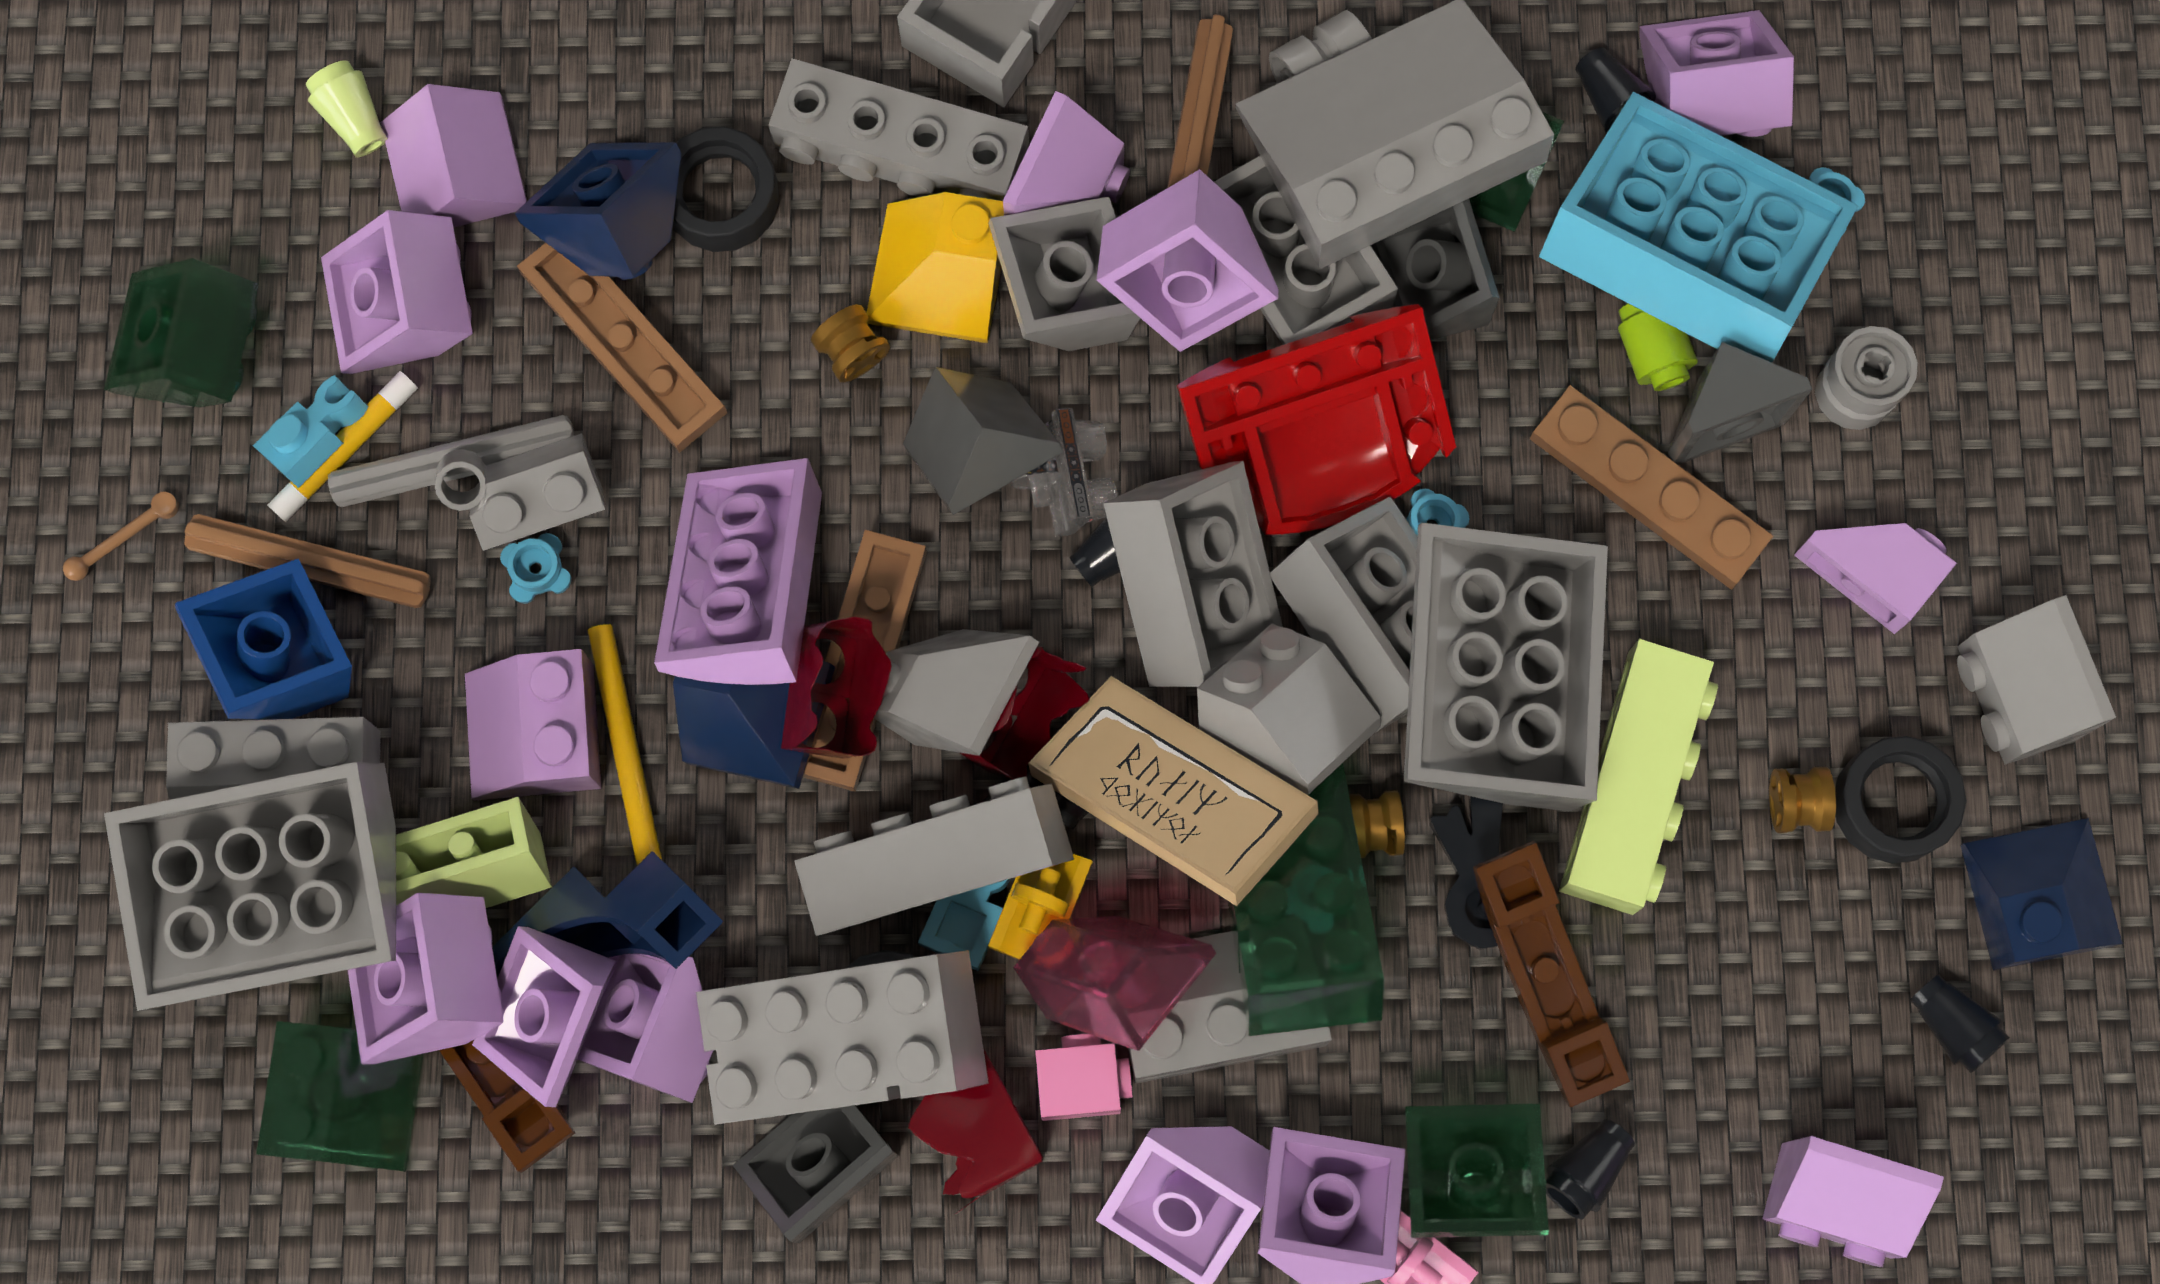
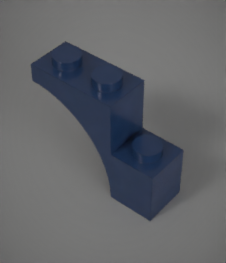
M653 851L606 897L573 866L492 947L496 975L498 978L518 926L535 929L608 958L624 954H644L660 958L677 969L724 921Z

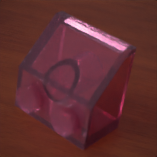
M1120 916L1053 919L1044 931L1036 937L1033 944L1013 968L1046 1019L1140 1051L1216 955V952L1211 944Z

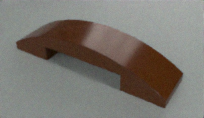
M1531 841L1473 866L1484 908L1505 967L1535 1039L1569 1107L1576 1106L1630 1082L1609 1026L1598 1015L1559 916L1556 904L1560 902L1537 843Z
M474 1040L465 1045L439 1050L483 1114L482 1120L519 1173L527 1170L575 1134L574 1129L558 1103L556 1107H545L476 1049L472 1045Z

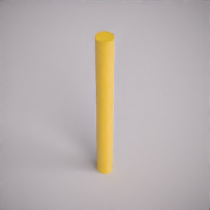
M603 624L594 626L587 631L635 860L638 866L652 851L661 860L662 857L613 625Z

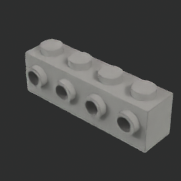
M791 58L768 125L774 148L779 149V152L784 157L792 161L810 165L814 164L815 160L838 166L840 172L860 181L869 182L874 177L897 183V187L900 190L915 197L949 192L1003 201L1029 147V132L1026 125Z
M1022 777L989 787L992 799L990 801L970 806L968 796L964 795L930 805L932 818L912 824L909 813L872 823L874 836L854 842L851 831L814 841L817 854L795 860L794 862L815 935H823L1074 860L1052 783L1030 788L1027 777Z

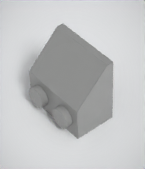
M1110 197L990 219L988 224L1023 339L1066 351H1074L1125 341L1139 322L1140 317L1097 281L1103 226L1116 219Z
M2066 595L1976 632L1957 646L1960 652L1957 658L1960 677L1970 692H1976L1984 715L1981 717L1984 737L1993 751L2000 752L2004 765L2077 741L2116 718Z
M1275 624L1269 625L1197 688L1198 719L1201 731L1307 795L1381 727V716L1325 643Z

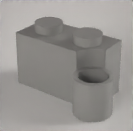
M582 433L489 465H485L481 457L474 452L464 449L449 452L438 463L435 477L436 495L450 509L458 511L470 510L469 516L483 551L605 510L603 488ZM461 467L469 469L476 474L479 483L469 491H455L448 487L443 479L447 472Z

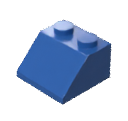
M299 558L175 603V609L228 719H293L349 697L352 665Z

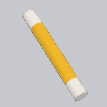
M399 371L370 400L365 414L357 422L344 427L336 435L343 444L299 488L290 481L267 506L283 521L287 522L328 480V475L332 471L338 470L418 387L404 373Z

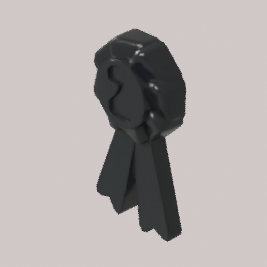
M1470 796L1471 835L1468 833L1461 810L1457 805L1453 806L1446 816L1435 815L1431 817L1429 826L1459 877L1447 894L1444 902L1448 926L1455 937L1471 947L1482 950L1498 947L1484 908L1473 866L1499 856L1503 803Z

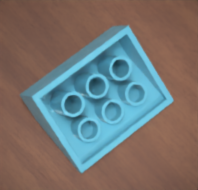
M1633 92L1561 205L1539 257L1716 349L1724 342L1772 363L1859 205Z

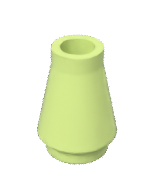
M343 60L322 68L307 80L306 87L311 93L308 102L348 144L355 157L368 155L385 144L387 137L380 126L362 71L354 70L349 61Z

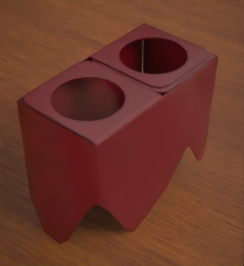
M854 616L804 626L797 682L789 684L781 749L841 759L865 756L875 751L877 738L871 731L870 724L882 703L892 664L881 644L873 635L872 621ZM817 639L832 640L841 648L844 654L845 665L843 672L837 680L829 684L815 682L823 665L822 653L815 645ZM812 702H819L829 707L836 719L834 737L828 744L819 748H812L802 743L816 729L818 724L817 715L811 710Z
M1037 646L1027 665L1028 680L1024 689L1016 696L1017 686L1015 687L992 732L996 731V736L992 744L982 751L980 756L960 753L985 771L1008 780L1027 777L1026 766L1051 740L1050 723L1054 718L1066 714L1071 708L1081 707L1090 701L1088 693L1065 673L1082 672L1087 668L1078 663L1065 661L1043 650L1044 647ZM1010 715L1018 716L1013 725L1012 717Z
M985 1049L984 1056L989 1084L959 1091L925 1095L912 1115L908 1127L918 1139L939 1153L957 1157V1170L945 1182L943 1194L955 1195L960 1193L962 1198L978 1196L969 1204L1043 1162V1156L1013 1104ZM967 1204L966 1206H964L963 1208H961L958 1212H960L961 1210H963V1209H964L965 1207H967L969 1204Z

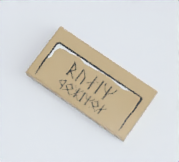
M1112 676L1089 698L1090 701L1084 704L1028 763L1032 777L1045 785L1052 783L1054 791L1236 906L1319 814L1317 800Z

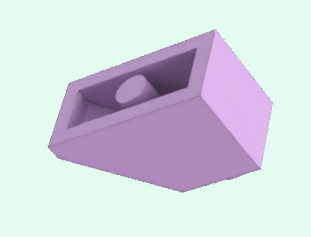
M1906 523L1817 530L1794 554L1795 557L1893 634L1897 633L1912 620L1957 564L1946 555V547L1937 537L1923 529L1917 528L1914 530Z

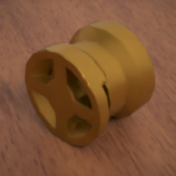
M858 304L848 306L835 313L822 323L811 337V342L819 353L828 354L833 361L832 371L839 382L845 383L862 376L876 366L890 350V344L884 337L875 336L868 326L869 316L864 308Z
M1813 767L1807 774L1791 775L1783 768L1772 771L1769 785V803L1772 823L1777 833L1793 832L1797 826L1809 825L1816 832L1833 829L1836 815V796L1833 777L1828 767Z
M1385 791L1379 799H1365L1360 794L1346 795L1345 826L1351 859L1365 858L1370 851L1378 850L1385 851L1389 856L1403 855L1405 833L1399 792Z

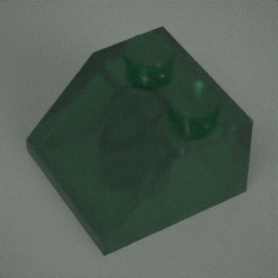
M194 258L132 273L104 390L119 395L199 408L232 402L233 395L238 391L243 380L244 367L241 359L246 338L251 333L257 320L258 310L254 303L259 283Z
M277 1021L256 1155L406 1172L423 1054L377 1064H361L356 1030Z
M1540 1104L1405 1107L1407 1194L1411 1238L1548 1235L1549 1226Z

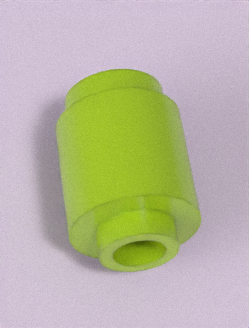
M1629 303L1623 306L1618 311L1622 321L1618 326V331L1638 384H1652L1654 391H1663L1686 382L1690 378L1688 370L1698 363L1688 334Z

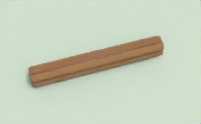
M1214 14L1212 19H1202L1197 26L1167 188L1199 169L1208 176L1233 37L1232 26L1224 23L1225 18L1221 15Z
M201 514L194 515L191 521L187 523L185 529L184 545L191 551L265 570L299 558L309 580L312 582L413 608L422 607L429 595L430 575L412 568Z

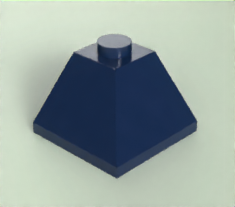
M676 142L590 143L519 208L515 215L521 225L589 276L619 277L624 280L635 278L652 266V259L671 241L681 151Z
M823 661L815 682L819 684L831 683L835 666ZM675 676L673 689L682 761L693 766L799 789L809 753L781 749L790 683L760 685L724 684ZM812 702L811 710L817 715L819 724L824 704ZM818 724L816 729L802 742L806 746L812 747Z
M2089 818L1967 842L1960 845L1993 971L2123 944Z

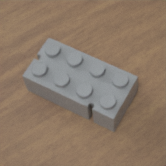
M908 0L897 16L901 46L1004 108L1033 66V50L1039 54L1042 53L1077 0Z
M969 950L696 992L704 1052L716 1050L718 1063L706 1065L714 1125L889 1101L897 1098L903 1099L953 1092L989 1084Z

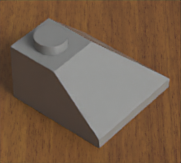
M962 629L888 651L886 654L891 661L892 668L882 703L874 719L913 745L980 756L1039 641L1030 635Z

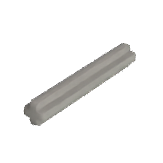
M556 416L332 471L328 475L329 491L337 506L346 507L435 485L438 463L444 455L453 450L464 449L472 451L481 457L485 465H489L575 436V431L568 416ZM454 468L447 472L443 479L447 482L476 474L466 468Z

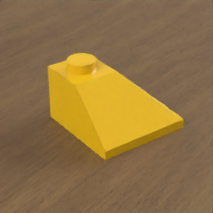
M943 192L888 203L867 308L868 324L988 343L1002 269L988 223L993 217L1004 216L1003 201Z

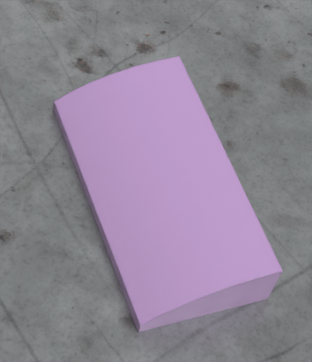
M808 458L687 474L654 662L658 672L682 678L724 684L760 685L797 682L822 491Z

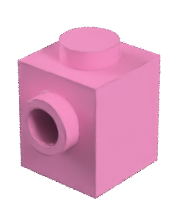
M1098 1033L1061 1037L1062 1048L1035 1050L1042 1121L1120 1114V1099L1132 1098L1129 1058L1116 1059L1115 1043L1101 1044L1100 1034Z

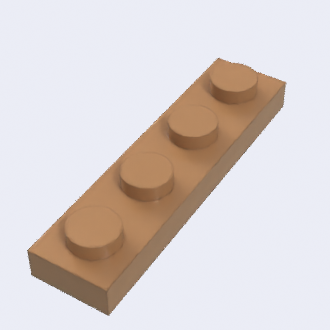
M544 243L517 265L521 275L679 453L727 414L726 408L609 276H589L547 243Z
M1571 385L1530 437L1531 441L1731 590L1773 538L1772 534Z
M865 530L838 619L854 616L869 619L872 621L873 635L884 651L887 653L888 651L898 649L927 554L926 546ZM832 640L825 662L835 666L831 683L840 677L845 665L844 654L841 648ZM826 705L823 707L812 748L825 746L832 740L836 732L835 716ZM874 718L870 724V729L872 732H874L875 725L877 722V720ZM809 754L803 778L856 792L867 755L841 759Z

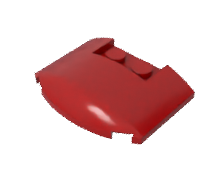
M1419 304L1350 316V323L1237 361H1233L1231 357H1228L1176 385L1200 470L1230 462L1243 461L1258 525L1265 535L1300 533L1336 525L1388 497L1394 500L1421 482L1416 475L1423 470L1439 449L1447 458L1456 448L1423 309Z

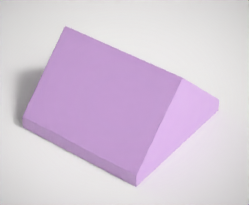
M427 84L381 121L382 130L387 137L385 143L402 212L451 217L454 228L516 212L527 202L500 92Z
M518 926L497 979L503 998L502 1012L504 1023L474 1039L472 1045L545 1107H556L570 1079L616 961L535 929Z
M1273 1127L1258 1254L1300 1284H1361L1392 1277L1396 1267L1405 1149Z

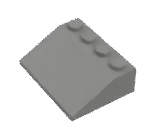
M1454 0L1236 103V110L1319 269L1547 162L1554 137L1553 131L1524 78L1464 0Z
M1430 523L1418 525L1404 782L1508 805L1572 811L1597 801L1608 546Z
M353 762L104 813L137 1011L396 961V825L385 763Z

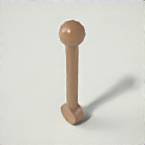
M168 492L156 494L152 498L150 509L82 557L73 556L68 558L63 565L64 575L73 581L84 579L88 574V567L159 517L162 519L174 517L179 510L177 499Z

